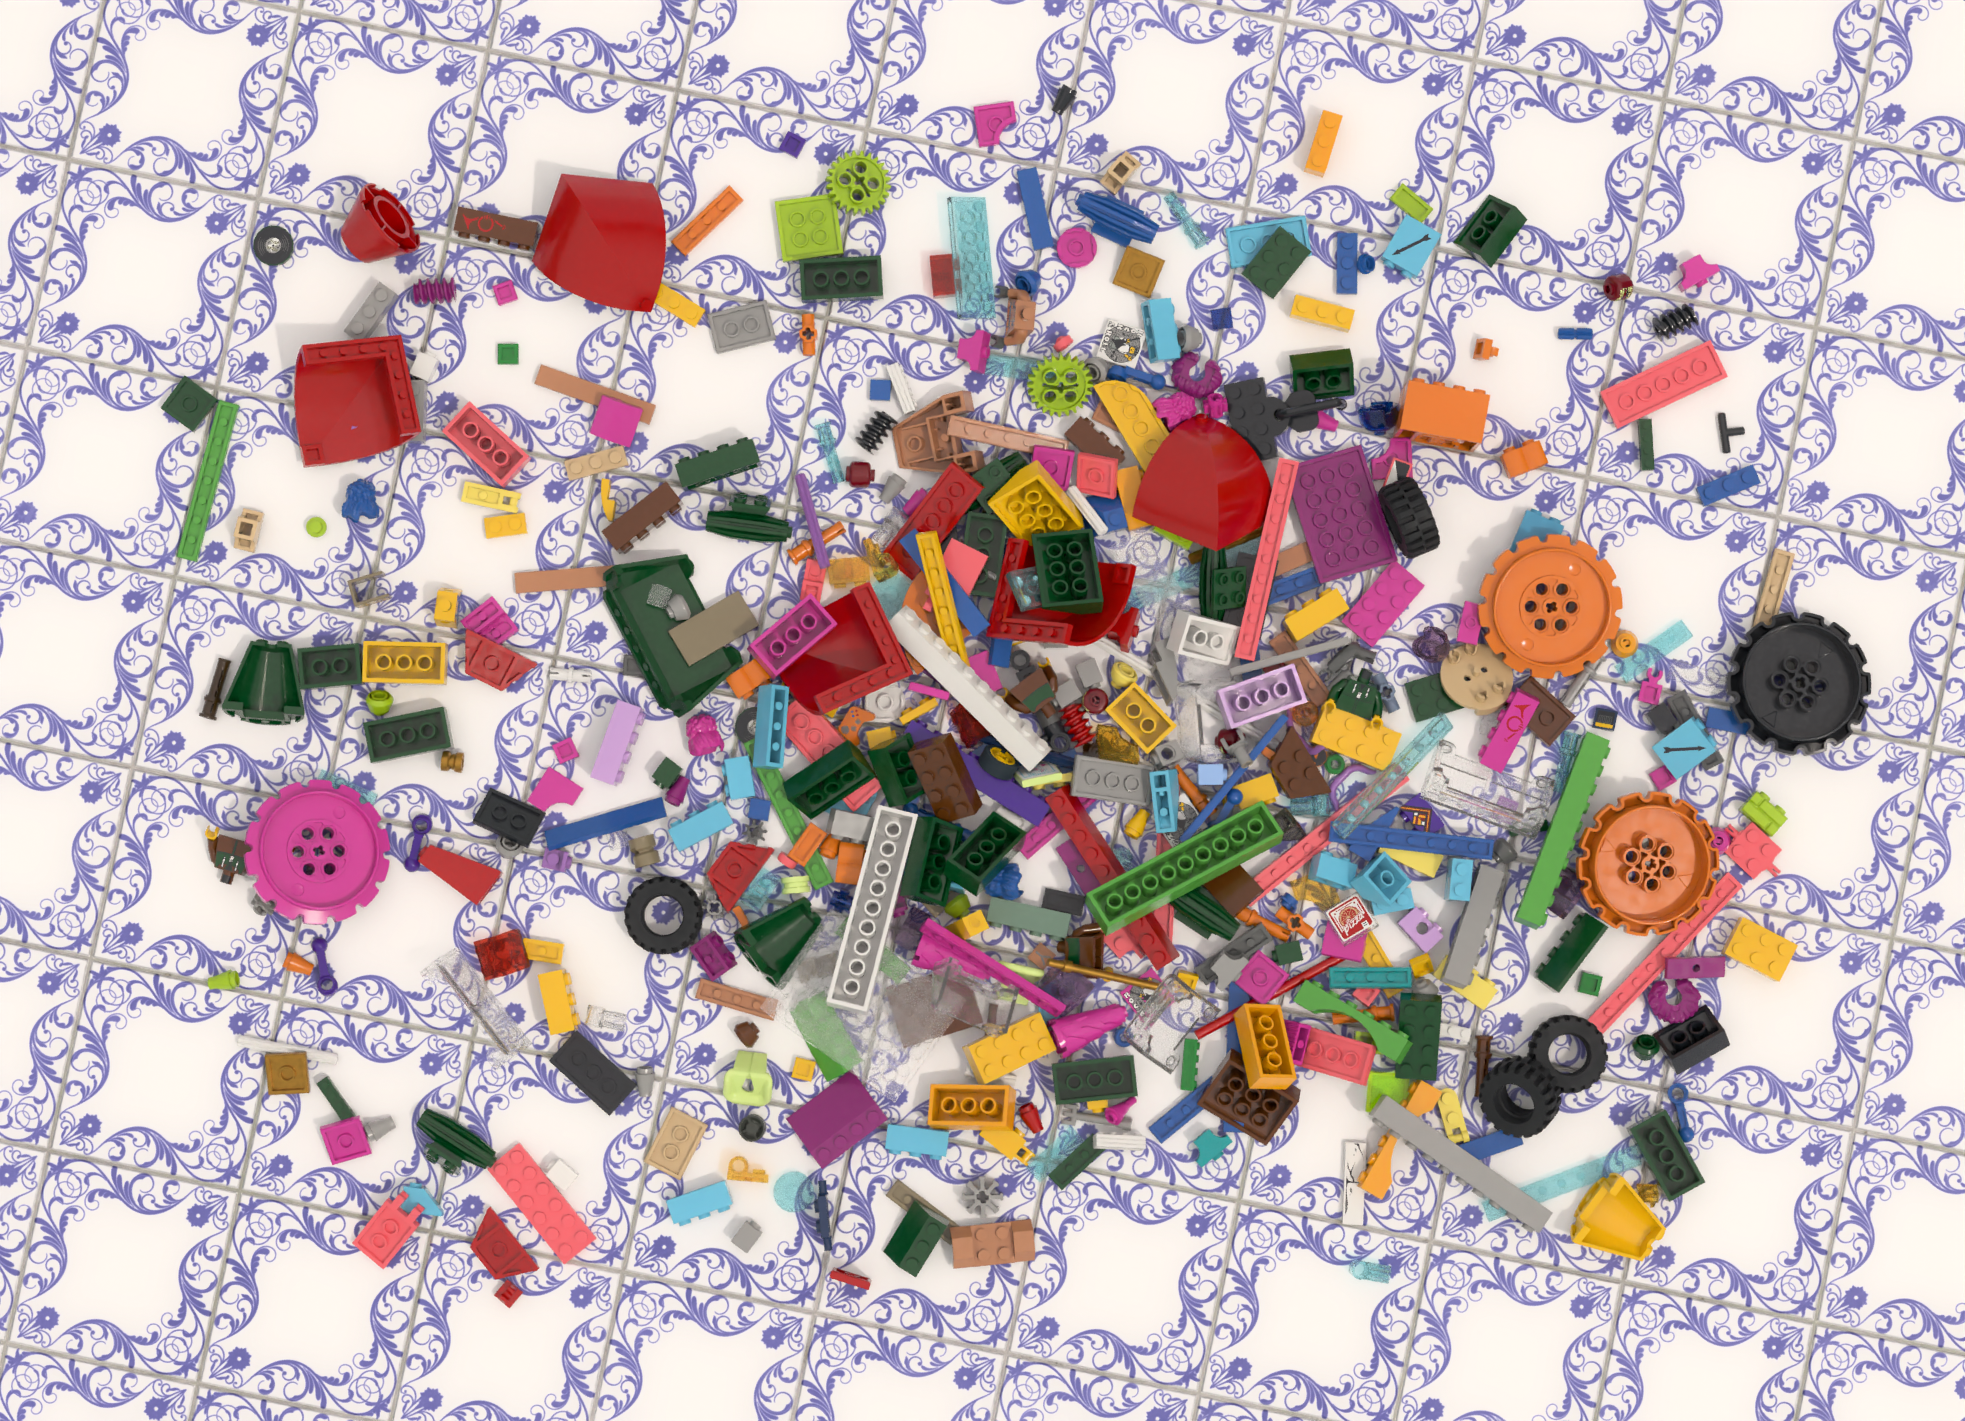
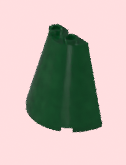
M264 639L250 641L222 704V710L231 717L238 715L241 721L261 725H289L291 720H295L298 723L304 719L305 710L292 644L286 641H277L275 645H271Z
M804 896L733 932L735 934L733 936L744 957L757 972L760 971L763 975L767 976L765 979L780 991L786 988L824 930V926L820 922L822 920L815 911L811 912L810 906L812 904Z

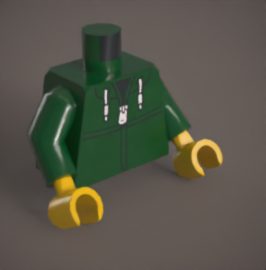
M1361 668L1358 678L1348 675L1347 678L1338 681L1331 687L1326 699L1327 702L1321 706V710L1323 711L1327 705L1331 709L1329 712L1331 714L1337 708L1371 720L1369 728L1372 729L1373 723H1377L1379 730H1381L1383 726L1381 719L1383 702L1376 684L1369 682L1373 672L1366 668Z

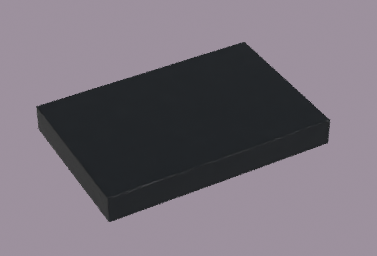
M490 788L472 823L529 848L546 813Z

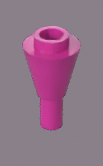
M1129 1097L1124 1102L1106 1108V1120L1113 1125H1119L1129 1108L1137 1102L1136 1098Z

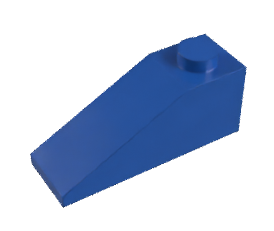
M1397 806L1392 808L1368 825L1389 828L1400 808ZM1347 844L1349 852L1367 862H1370L1378 848Z

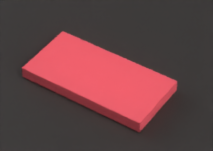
M1311 1027L1302 1066L1300 1067L1366 1086L1377 1046Z

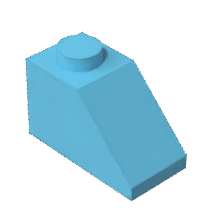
M410 1182L409 1185L404 1186L403 1190L409 1195L401 1205L405 1212H411L414 1207L420 1204L425 1208L421 1214L444 1215V1210L429 1190L422 1187L421 1183Z

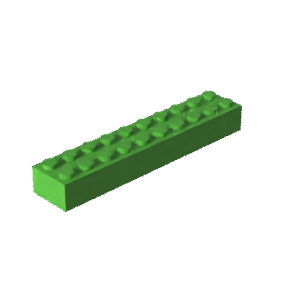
M1260 801L1086 893L1085 904L1105 936H1108L1280 844L1284 833L1264 802Z

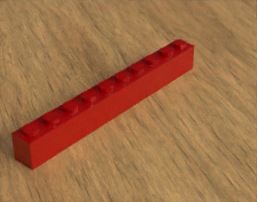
M1067 784L1046 797L1045 800L1099 883L1103 885L1126 873V871L1077 796H1070L1071 787ZM1152 912L1127 925L1156 971L1180 956Z

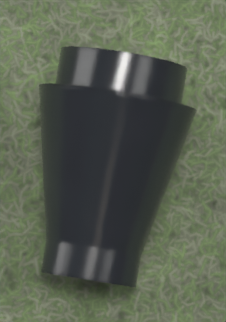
M1063 84L1058 89L1051 110L1062 116L1064 111L1077 98L1075 97L1077 91Z

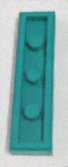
M1329 967V989L1412 988L1411 967Z

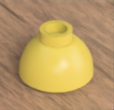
M1115 662L1111 668V685L1114 688L1128 687L1134 681H1137V674L1131 666L1123 662Z

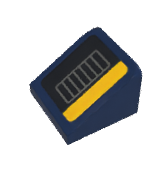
M1596 708L1592 728L1613 732L1618 711Z

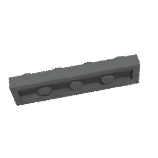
M1686 689L1666 699L1680 725L1693 716L1695 719L1699 718L1703 722ZM1705 726L1704 731H1705V732L1707 733V735L1709 736L1710 733H1709L1708 729H1707L1706 726ZM1717 749L1701 763L1705 771L1725 760L1719 749Z
M1260 922L1194 967V970L1204 984L1208 985L1218 978L1217 974L1210 969V964L1223 949L1233 956L1240 955L1243 952L1249 957L1272 941L1273 937L1264 924Z

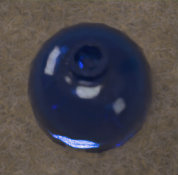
M1391 401L1371 402L1370 407L1365 408V404L1357 408L1361 426L1369 432H1374L1376 436L1385 435L1386 431L1392 429L1397 423V403L1393 406Z

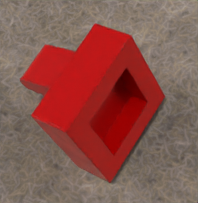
M507 1279L494 1296L508 1308H511L523 1291Z

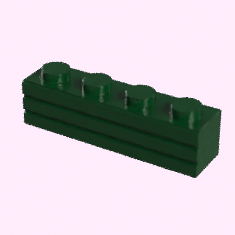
M1639 419L1637 424L1640 471H1653L1655 466L1652 419Z
M329 1076L317 1083V1086L341 1120L356 1116Z

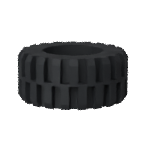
M1405 477L1381 487L1378 492L1381 509L1389 530L1402 554L1406 558L1413 559L1437 549L1440 545L1439 531L1432 511L1417 482L1411 477Z
M666 876L654 877L642 882L628 897L627 905L624 909V922L629 936L632 937L638 946L655 954H672L687 948L697 938L702 928V919L704 918L701 900H699L694 889L679 879ZM660 896H668L675 899L683 911V920L680 927L668 935H660L653 932L645 921L647 905L653 899Z
M1560 1015L1542 1022L1539 1028L1534 1030L1532 1039L1528 1043L1529 1052L1527 1057L1532 1058L1534 1062L1536 1060L1541 1062V1066L1547 1067L1551 1071L1552 1077L1555 1076L1558 1081L1556 1085L1560 1086L1561 1093H1578L1592 1087L1593 1083L1598 1082L1602 1072H1605V1063L1608 1061L1606 1049L1608 1047L1607 1043L1604 1042L1602 1032H1599L1597 1026L1593 1023H1590L1585 1018L1574 1015ZM1573 1035L1584 1043L1587 1052L1586 1061L1578 1071L1562 1073L1556 1070L1550 1063L1549 1048L1557 1037Z
M1521 1056L1507 1057L1498 1062L1482 1080L1483 1082L1479 1087L1480 1094L1478 1095L1479 1103H1482L1480 1108L1482 1113H1486L1487 1116L1485 1118L1487 1121L1492 1122L1495 1129L1502 1130L1503 1134L1508 1136L1512 1134L1515 1138H1521L1522 1136L1524 1138L1532 1137L1541 1133L1558 1114L1562 1100L1561 1096H1559L1561 1089L1560 1086L1556 1085L1558 1081L1555 1076L1552 1077L1551 1071L1547 1067L1541 1066V1062L1537 1060L1534 1062L1532 1058L1526 1056L1523 1059ZM1512 1084L1523 1088L1530 1095L1534 1109H1524L1516 1105L1510 1099L1506 1085Z

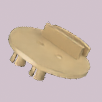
M1477 643L1476 646L1464 644L1451 650L1444 658L1440 668V681L1444 691L1454 702L1465 708L1475 710L1474 713L1477 716L1488 715L1498 711L1507 703L1506 700L1513 685V671L1511 667L1502 661L1504 655L1501 653L1495 654L1488 645ZM1485 668L1487 672L1484 673L1481 669ZM1468 677L1470 681H1465L1464 678Z

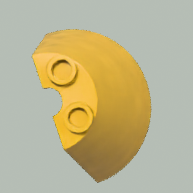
M1609 1173L1608 1178H1600L1582 1198L1574 1214L1576 1222L1575 1225H1571L1570 1237L1575 1244L1643 1261L1652 1252V1243L1655 1240L1659 1241L1662 1239L1666 1228L1623 1176L1618 1173Z

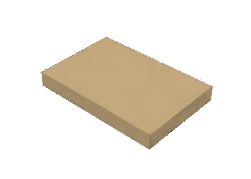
M671 1107L644 1162L681 1180L708 1125Z

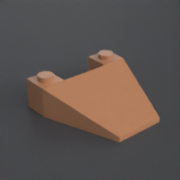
M962 390L945 394L893 427L892 433L899 468L944 473L950 463L954 461L969 475H972L985 466L983 451L973 450L963 453L961 439L946 435L950 415L958 416L974 412L970 391Z

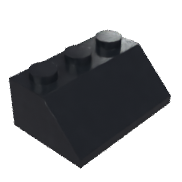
M1706 1004L1698 1008L1694 1016H1690L1683 1023H1672L1653 1034V1037L1659 1042L1660 1049L1667 1062L1677 1075L1730 1046L1724 1028Z

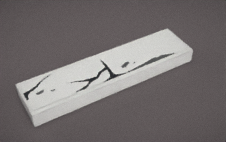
M1345 1142L1342 1224L1363 1225L1364 1190L1357 1187L1359 1183L1357 1179L1363 1170L1365 1171L1366 1143Z

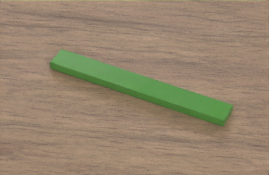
M222 400L218 401L176 556L178 558L198 562L240 407L237 404Z
M755 738L744 743L752 763ZM755 767L794 846L807 826L798 808L787 800L783 786L785 781L779 769ZM818 848L804 866L815 891L834 882L822 856L819 854Z

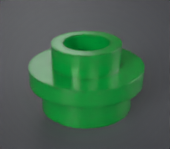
M1332 754L1327 757L1324 766L1328 773L1335 775L1343 771L1345 761L1340 755ZM1333 760L1338 762L1337 768L1331 767Z

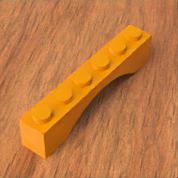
M1416 1080V1082L1413 1081L1407 1091L1409 1094L1406 1100L1403 1099L1400 1102V1105L1419 1117L1433 1110L1442 1092L1422 1080ZM1388 1132L1379 1139L1377 1144L1379 1148L1376 1153L1371 1154L1367 1161L1369 1165L1366 1171L1363 1170L1357 1179L1359 1182L1357 1187L1381 1200L1392 1183L1391 1158L1394 1146L1398 1140Z

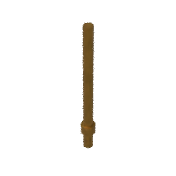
M1048 958L1046 962L1047 966L1061 969L1062 972L1080 973L1159 992L1162 989V984L1073 964V961L1065 959L1060 961Z

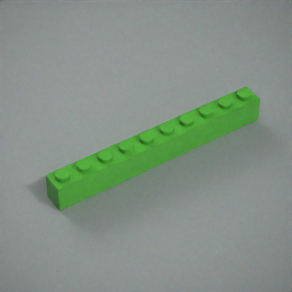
M1588 731L1584 734L1513 921L1535 930L1541 925L1544 926L1548 914H1545L1547 907H1551L1555 896L1552 895L1554 888L1558 889L1562 877L1559 876L1562 869H1566L1569 858H1566L1568 851H1572L1576 840L1573 839L1576 832L1579 833L1583 821H1580L1582 814L1587 813L1590 803L1587 802L1589 795L1593 796L1597 787L1594 784L1596 777H1600L1604 768L1601 765L1603 758L1607 759L1611 748L1608 747L1610 740Z

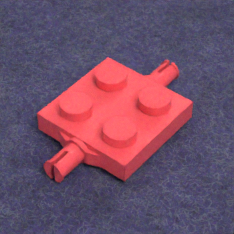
M1750 822L1745 829L1739 832L1731 824L1728 827L1733 832L1727 827L1724 829L1733 837L1725 853L1752 879H1755L1766 869L1774 877L1778 876L1772 869L1778 874L1781 870L1773 864V861L1782 849L1753 822Z
M1127 925L1108 936L1104 934V943L1118 959L1132 950L1140 959L1146 955Z

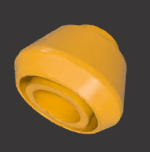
M1618 631L1615 639H1611V650L1618 657L1628 658L1637 651L1638 639L1631 631Z

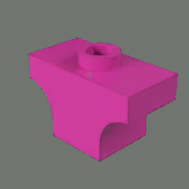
M1700 254L1682 263L1679 268L1682 271L1683 280L1678 287L1683 292L1695 285L1697 288L1708 283V278L1720 271L1717 263L1713 265L1707 264Z
M976 330L971 338H960L957 359L968 362L970 370L979 374H985L986 362L990 356L989 343L991 334L984 330Z
M1464 602L1456 631L1457 642L1477 645L1481 628L1477 615L1478 603Z

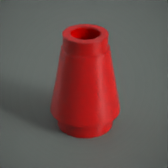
M1028 1102L1018 1108V1115L1033 1134L1044 1129L1037 1105H1034L1033 1102Z

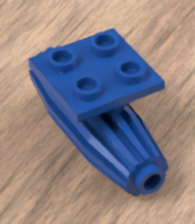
M1085 191L1084 195L1079 194L1075 203L1078 206V211L1095 222L1091 229L1092 233L1125 248L1127 245L1129 246L1132 239L1152 244L1160 226L1144 215L1145 211L1110 195L1105 197Z

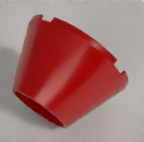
M368 183L361 188L341 228V237L345 245L357 259L364 263H372L413 253L420 246V236L414 232L413 226L415 223L408 211L385 188L381 190L376 188L374 183Z

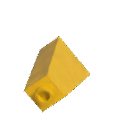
M980 909L944 928L961 939L966 940L989 929V926Z

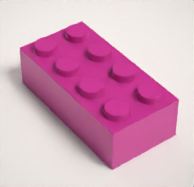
M810 593L753 641L747 650L774 680L831 632L837 623Z

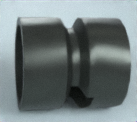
M751 1114L741 1120L738 1129L739 1134L744 1140L755 1142L763 1137L767 1127L766 1122L761 1116Z

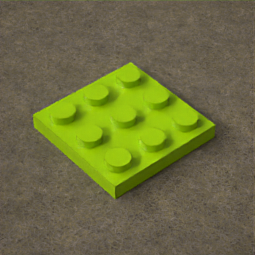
M828 194L775 201L783 263L843 255L837 204H832L834 196L828 197Z

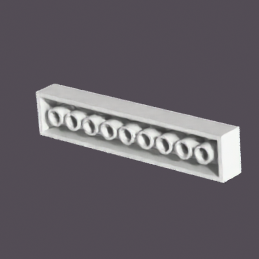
M878 805L827 997V1006L866 1016L868 1014L918 814Z

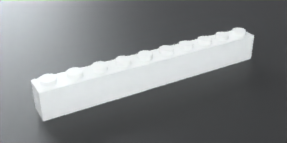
M905 605L889 621L898 642L1029 772L1052 750L1047 742L1041 739L1033 731L1032 727L1019 717L1017 712L1012 710L985 681L975 674L971 667L967 666L960 659L956 652H953L946 645L942 638L938 637L931 630L928 624L924 623L917 616L914 610Z

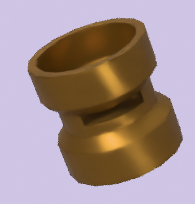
M443 751L441 771H449L451 769L462 773L464 753L457 752L452 755L450 751Z

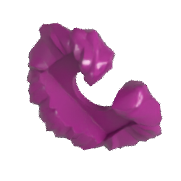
M1189 351L1183 354L1171 366L1173 369L1171 381L1178 391H1183L1189 396H1193L1194 399L1207 398L1209 394L1214 393L1222 384L1221 368L1216 361L1209 359L1205 363V377L1201 381L1192 380L1189 371L1198 363L1200 357L1198 353L1195 354Z
M1677 979L1675 981V987L1682 996L1681 1002L1678 1005H1670L1666 1001V993L1669 987L1665 980L1658 981L1652 986L1648 994V1002L1653 1014L1658 1016L1659 1020L1662 1019L1670 1024L1683 1023L1690 1016L1693 1017L1694 1013L1698 1011L1701 995L1688 979Z

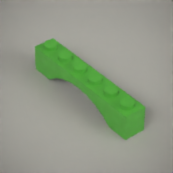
M1307 980L1304 981L1293 1000L1295 1003L1313 1014L1338 1013L1356 1019L1369 1031L1381 1054L1398 1064L1402 1063L1413 1044L1407 1040L1409 1038L1407 1034L1400 1030L1395 1033L1390 1030L1392 1027L1390 1024L1383 1020L1378 1023L1373 1020L1375 1017L1373 1014L1366 1010L1361 1013L1356 1010L1358 1006L1349 1000L1344 1003L1339 1000L1341 996L1330 990L1327 993L1322 990L1324 986L1313 980L1312 983Z

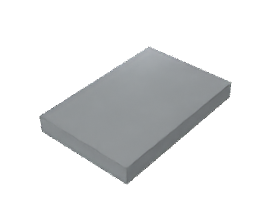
M767 300L707 314L717 354L776 340Z

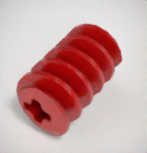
M1075 703L1057 711L1064 712L1060 717L1061 720H1068L1064 727H1071L1067 732L1068 735L1074 734L1071 742H1078L1074 749L1092 741L1096 736V733H1089L1093 726L1085 725L1089 718H1082L1086 711L1078 710L1082 703Z

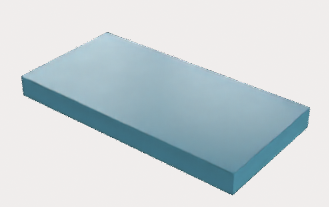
M1305 215L1225 228L1231 269L1246 267L1279 226L1311 251Z

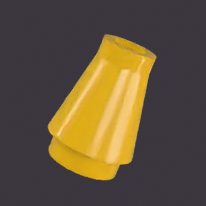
M1140 808L1124 826L1125 830L1123 832L1130 838L1138 840L1143 835L1150 813Z

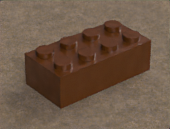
M665 481L601 532L619 554L622 552L626 554L634 548L633 543L637 540L643 541L650 535L649 531L654 527L658 529L666 523L665 519L669 515L675 516L682 510L681 506L684 504Z
M951 732L916 742L907 753L936 817L946 822H951L975 815L983 804Z

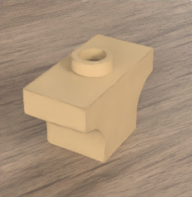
M1125 151L1110 166L1099 183L1113 195H1116L1141 166V163Z
M243 508L241 516H238L233 535L235 537L233 548L255 553L264 513Z

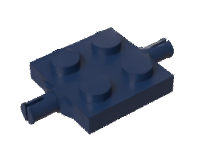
M826 1180L818 1181V1199L814 1200L815 1213H819L820 1219L816 1221L817 1233H821L824 1251H831L833 1249Z

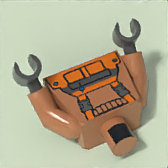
M995 286V288L1000 289V294L994 295L996 298L1008 297L1005 337L992 335L991 339L996 340V342L990 346L1002 349L1004 345L1022 344L1034 330L1036 302L1031 301L1029 293L1025 290Z

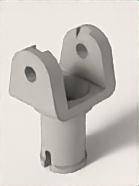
M1239 728L1236 732L1241 740L1231 746L1227 744L1224 738L1220 739L1229 755L1236 756L1241 768H1247L1253 764V761L1245 749L1249 743Z

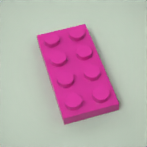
M1397 561L1390 563L1341 622L1372 648L1425 585Z

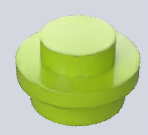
M313 517L307 522L306 530L312 537H321L325 534L327 525L322 518Z

